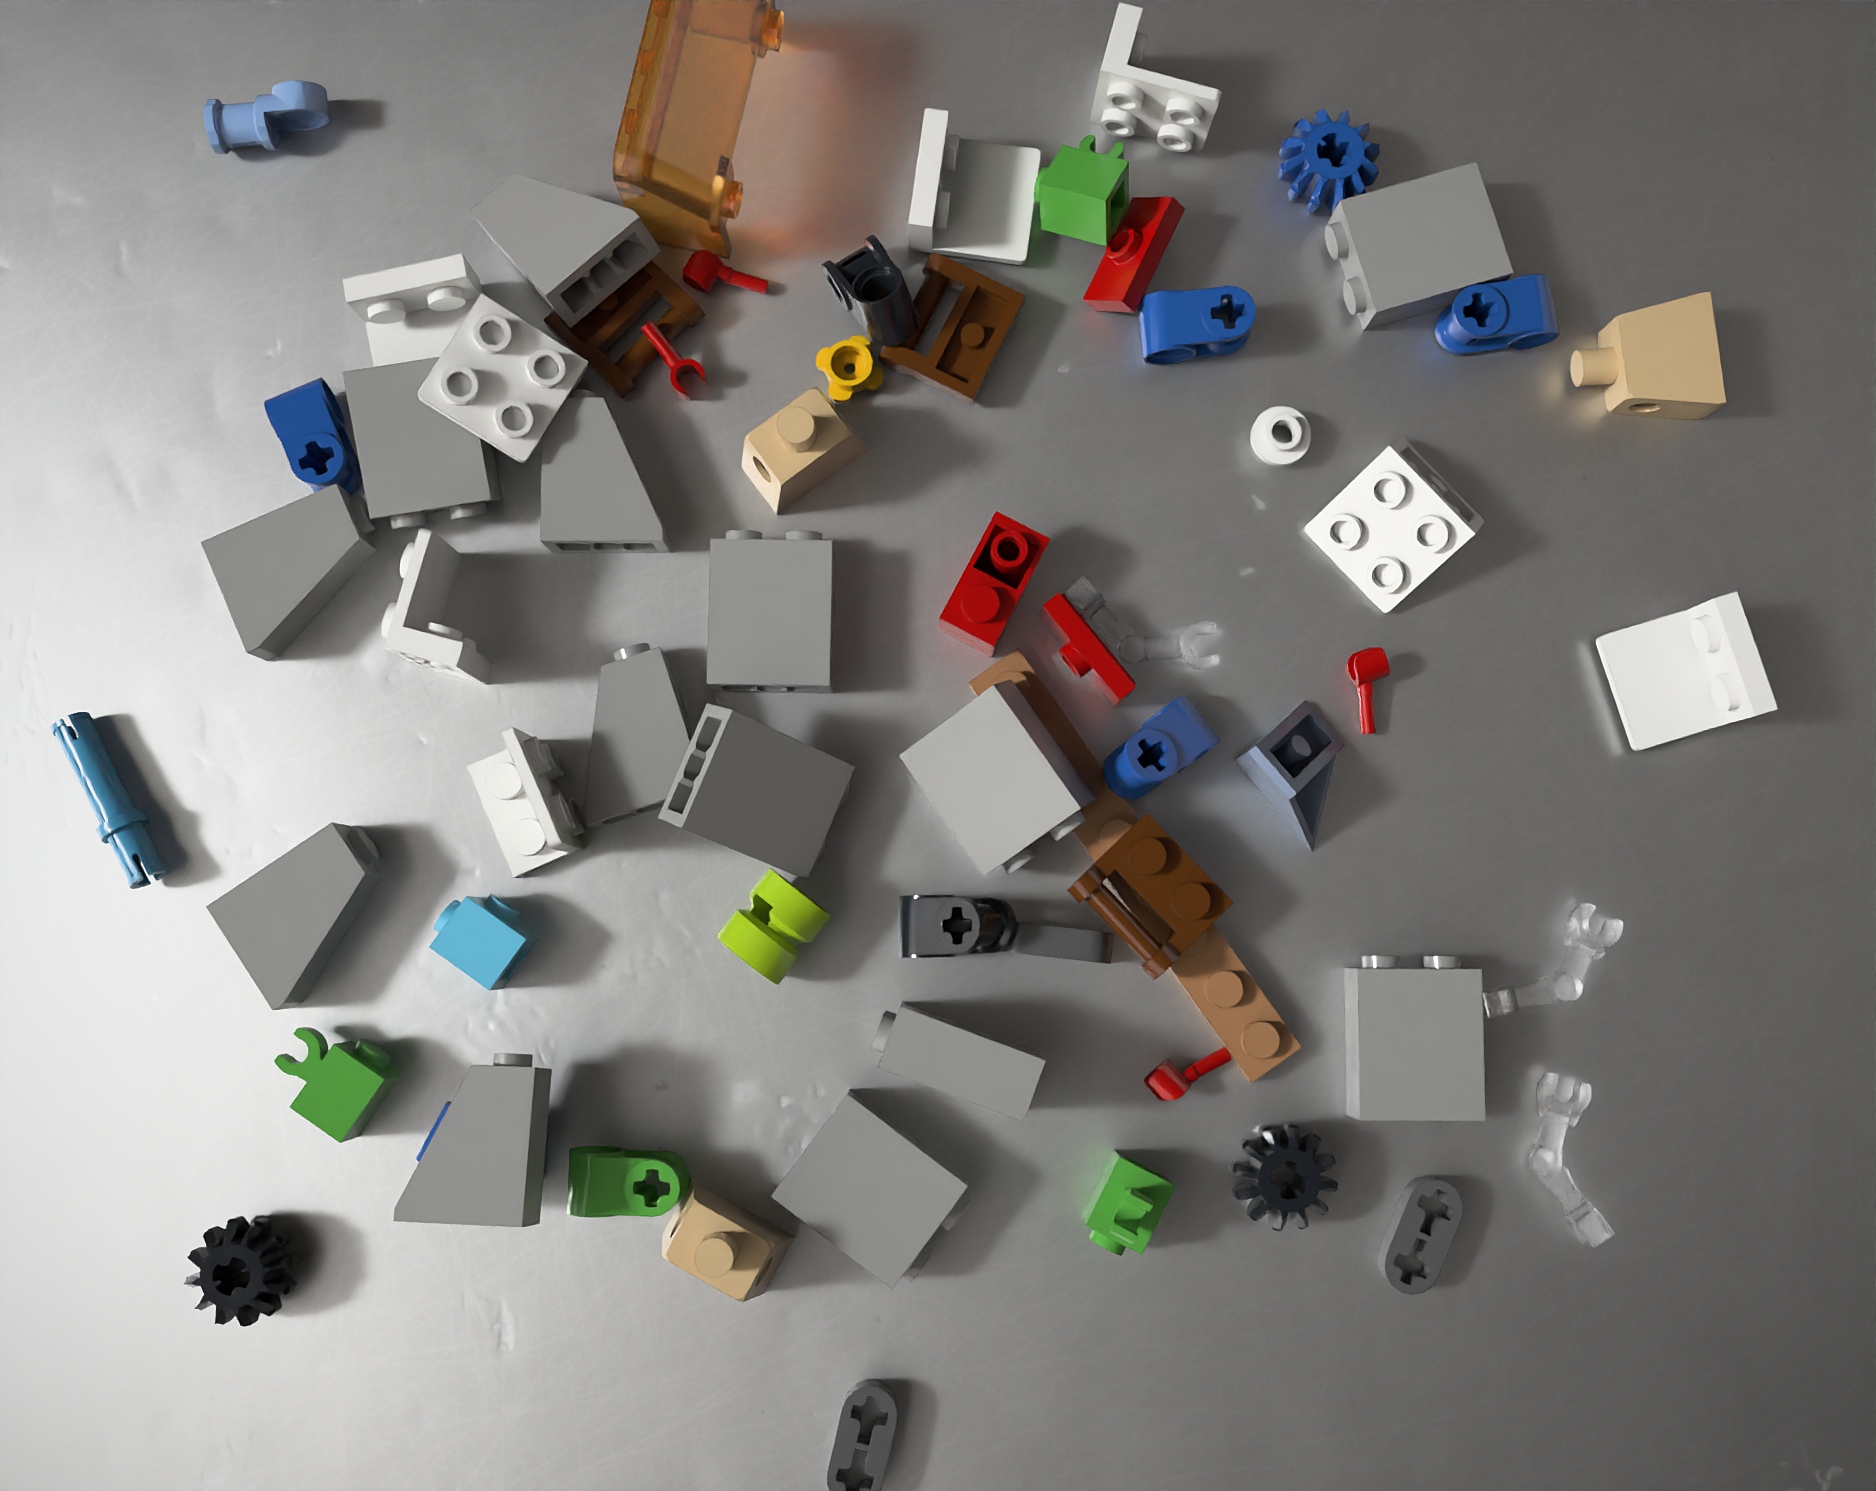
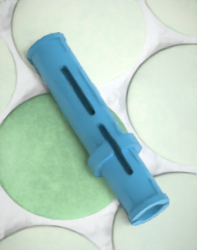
M77 712L68 715L73 727H67L65 721L62 718L52 724L50 729L53 735L56 736L100 823L96 832L101 842L105 844L110 843L128 879L127 882L130 889H138L150 885L151 882L146 873L149 876L153 875L156 881L162 879L169 873V870L163 864L145 829L149 824V820L142 809H135L92 723L90 713Z

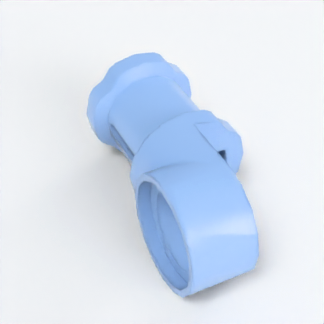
M303 80L278 83L272 88V94L258 95L255 98V102L222 104L218 99H208L204 105L206 133L212 149L218 155L228 154L232 147L263 145L267 150H278L281 143V132L317 129L327 125L329 122L326 89L320 84Z

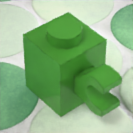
M1087 135L1083 138L1079 149L1066 145L1061 146L1050 166L1043 167L1040 170L1034 186V201L1040 203L1041 230L1103 246L1108 245L1129 208V161L1124 160V143L1117 141L1113 149L1107 154L1096 153V142L1093 135Z
M311 1027L297 1028L293 1034L307 1044V1058L303 1062H299L293 1056L286 1053L278 1055L274 1060L277 1067L284 1073L297 1076L306 1081V1084L289 1108L339 1143L359 1137L402 1075L388 1066L391 1061L389 1054L367 1040L360 1039L357 1043L354 1041L336 1043L328 1051L327 1041L318 1030Z
M1113 1150L1081 1214L1084 1224L1092 1229L1088 1238L1106 1250L1120 1256L1123 1255L1126 1247L1142 1255L1176 1186L1169 1178Z

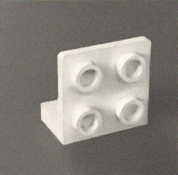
M1119 2L1100 69L1089 122L1100 125L1104 131L1115 136L1129 137L1135 134L1157 140L1159 145L1171 151L1186 152L1190 149L1201 151L1222 92L1216 88L1141 69V61L1148 35L1137 32L1143 8Z
M925 108L908 221L909 250L1023 265L1027 257L1034 207V186L1039 172L1041 157L1040 150L1037 148L959 138V135L949 134V111Z
M462 253L342 279L347 303L365 321L374 367L440 357L482 293L480 279Z
M481 293L418 390V399L516 461L524 463L528 460L570 391L578 386L583 378L588 361Z
M1401 436L1388 446L1305 526V532L1382 612L1387 613L1474 536L1485 521Z
M420 528L415 543L410 542L402 555L400 575L404 578L397 602L392 601L389 604L383 617L382 636L386 638L383 647L418 667L486 685L493 662L476 651L477 642L464 638L461 631L442 625L462 561V555L434 531Z
M1737 591L1713 598L1693 608L1611 632L1596 639V645L1629 743L1635 751L1778 709Z
M512 727L501 732L507 749L466 767L513 878H520L584 850L585 848L579 835L586 832L587 828L575 801L572 798L565 801L556 782L557 778L563 776V771L552 746L549 743L542 745L536 736L532 737Z

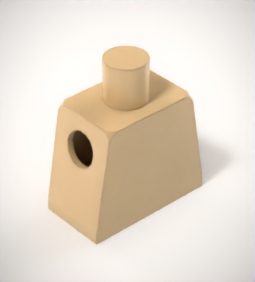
M1702 292L1621 314L1598 332L1597 349L1576 350L1571 357L1570 370L1574 385L1580 387L1603 384L1606 408L1615 415L1701 420L1727 403L1711 292Z
M815 386L748 433L744 439L742 469L776 515H779L864 453L867 447L835 404Z
M693 1180L662 1235V1255L668 1262L735 1300L745 1302L765 1293L795 1236Z

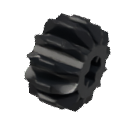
M1286 1122L1278 1140L1273 1128L1268 1124H1264L1259 1127V1135L1263 1146L1258 1147L1246 1138H1243L1239 1143L1240 1148L1252 1156L1249 1163L1242 1161H1232L1230 1163L1231 1172L1241 1177H1248V1180L1232 1188L1233 1196L1237 1200L1252 1198L1247 1207L1246 1214L1253 1221H1257L1268 1213L1269 1226L1275 1231H1282L1286 1224L1288 1213L1296 1227L1299 1229L1307 1228L1308 1217L1305 1208L1310 1206L1321 1215H1325L1329 1210L1326 1203L1317 1198L1319 1190L1335 1192L1338 1189L1337 1181L1326 1176H1320V1173L1331 1169L1336 1164L1335 1158L1329 1153L1315 1155L1320 1147L1321 1138L1312 1132L1303 1136L1299 1141L1298 1126ZM1286 1161L1287 1167L1296 1172V1177L1292 1185L1285 1181L1286 1189L1281 1191L1280 1186L1271 1181V1174L1274 1168L1283 1171L1281 1163Z
M244 1216L229 1219L225 1229L219 1226L208 1229L203 1235L206 1247H198L192 1250L187 1257L195 1266L201 1269L199 1272L188 1276L184 1285L192 1288L201 1286L204 1293L197 1299L194 1309L201 1311L214 1304L216 1305L215 1324L224 1325L236 1316L240 1326L243 1327L256 1323L260 1313L271 1316L282 1308L279 1295H287L293 1292L298 1284L292 1277L284 1273V1271L297 1266L301 1258L294 1254L283 1255L281 1248L288 1243L291 1234L281 1232L269 1238L271 1229L270 1219H257L250 1226ZM242 1260L247 1264L245 1268L236 1271L237 1261ZM250 1271V1280L244 1282L240 1279V1274Z

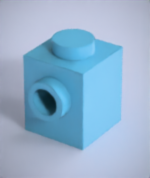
M490 894L486 900L481 897L466 896L462 902L458 900L451 902L441 913L433 929L439 934L429 948L490 991L504 989L539 939L516 923L521 915L520 912L501 898Z

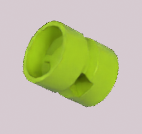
M769 868L749 893L751 907L748 910L736 909L717 933L716 937L745 963L771 982L779 985L800 958L796 948L799 943H812L832 916L772 868Z

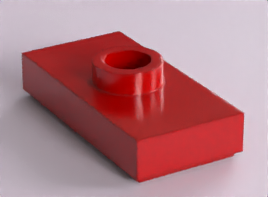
M1132 197L1129 208L1106 246V252L1082 300L1095 311L1135 313L1185 208L1174 197Z
M1058 592L1042 605L1039 616L1062 643L1063 647L1058 650V653L1071 672L1079 679L1087 674L1113 707H1116L1126 699L1136 688V682L1067 597Z

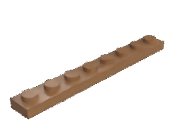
M1017 648L968 682V686L977 697L993 684L1011 679L1096 798L1080 810L1086 821L1071 831L1094 863L1139 818L1125 799L1116 796L1107 787L1103 778V767ZM1115 871L1105 879L1122 904L1161 944L1173 933ZM1214 923L1168 968L1221 1044L1227 1049L1248 1082H1255L1302 1048Z

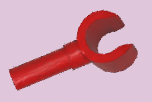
M705 249L694 252L682 270L683 281L697 291L706 294L716 279L726 284L735 285L763 295L766 293L769 282L768 280L733 270L732 267L724 265L715 254Z
M650 320L641 327V330L671 370L670 382L676 395L681 399L690 400L687 392L678 384L679 377L685 372L696 373L700 377L701 382L707 387V378L702 365L696 360L684 359L679 351L674 349L653 320Z
M1370 647L1353 653L1346 663L1348 675L1354 686L1357 687V695H1359L1361 734L1376 733L1375 692L1372 682L1385 678L1390 674L1389 663L1384 650L1381 647Z
M1223 1047L1187 1066L1181 1073L1169 1059H1166L1155 1067L1144 1078L1143 1082L1158 1100H1177L1188 1091L1192 1083L1198 1081V1078L1231 1061V1056L1227 1049Z

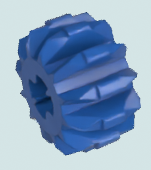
M1324 108L1316 112L1312 123L1301 118L1294 124L1291 131L1292 137L1284 139L1280 147L1279 155L1284 162L1281 163L1278 169V180L1293 182L1287 193L1289 201L1299 199L1303 195L1309 198L1307 203L1309 214L1316 212L1321 202H1325L1333 214L1340 200L1366 193L1365 187L1373 185L1378 177V167L1373 162L1376 161L1380 154V144L1364 142L1370 132L1369 123L1352 128L1348 125L1350 121L1348 110L1342 112L1336 122L1330 119Z

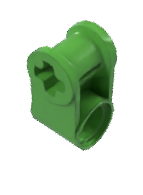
M579 1146L570 1148L567 1214L588 1218L618 1215L661 1216L683 1199L691 1182L690 1169L683 1158L669 1151L625 1150L615 1146ZM656 1170L659 1171L660 1181L670 1183V1188L661 1196H657L655 1185L646 1184V1178Z

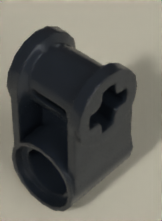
M874 235L864 239V247L837 263L828 260L821 264L823 274L842 307L847 312L850 311L871 340L877 345H898L907 341L915 334L919 328L920 318L901 270L893 263L883 245Z
M954 895L899 896L900 958L955 957V954L998 953L1006 950L1016 936V915L1012 907L1003 899L994 897L964 898L954 897Z

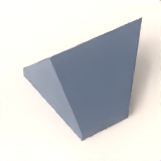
M1305 700L1234 761L1313 852L1336 754L1345 745Z

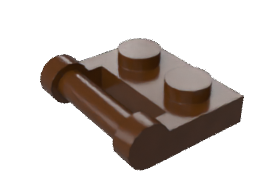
M931 253L922 270L926 277L913 300L920 318L919 328L907 341L894 346H883L877 359L884 366L897 373L910 375L972 406L1025 304L1026 295L946 256ZM946 287L955 288L961 291L928 357L915 352L914 349Z
M651 260L571 328L554 310L543 321L548 329L569 349L587 360V366L615 394L623 399L635 387L632 380L659 352L644 334L615 364L604 353L659 298L664 300L670 306V309L655 324L669 342L687 325L694 328L705 317V313L680 286Z
M1145 813L1067 889L1079 904L1085 900L1144 961L1140 967L1153 980L1161 976L1234 903L1148 813ZM1113 871L1173 931L1162 944L1102 883Z

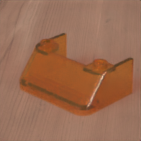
M651 0L615 143L613 180L624 207L632 209L640 217L655 242L659 245L692 252L705 249L719 258L730 260L732 246L726 224L728 218L737 219L743 196V183L734 181L732 158L756 59H764L768 50L780 51L784 13L781 10H776L775 0Z

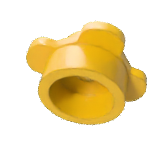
M854 335L849 340L837 342L831 348H822L816 356V366L820 371L825 372L830 383L828 394L835 402H848L852 394L864 389L875 391L883 383V371L874 365L870 353L871 343L866 337ZM846 365H854L855 371L852 374H847L844 371Z

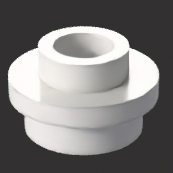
M1271 407L1262 412L1255 420L1250 434L1251 445L1257 456L1264 462L1274 466L1291 465L1300 460L1310 446V425L1299 411L1291 407ZM1276 426L1288 428L1292 435L1291 442H1277L1273 438L1272 428Z

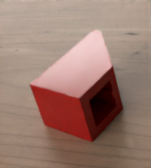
M996 511L939 617V630L992 657L1050 542V538Z

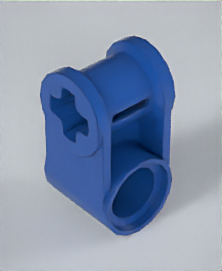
M1533 274L1509 281L1474 284L1466 287L1455 297L1453 304L1448 305L1438 315L1434 331L1438 343L1445 351L1451 354L1465 356L1504 349L1524 350L1552 342L1560 336L1549 277L1543 274Z
M1228 285L1189 291L1164 290L1143 296L1137 308L1143 360L1145 363L1152 365H1168L1189 359L1228 356L1237 353L1246 344L1250 335V328L1255 320L1256 307L1253 298L1245 290L1237 286ZM1221 313L1227 314L1229 322L1235 323V327L1233 329H1225L1223 321L1217 319V315Z
M318 378L265 400L264 406L267 416L282 443L291 470L295 476L309 485L314 492L337 483L353 495L359 488L362 480L360 463L346 431V423L341 408L323 378Z
M1183 693L1142 724L1141 729L1108 755L1102 768L1103 778L1107 787L1116 796L1125 800H1137L1148 794L1174 773L1178 772L1179 774L1220 743L1221 739L1185 693Z

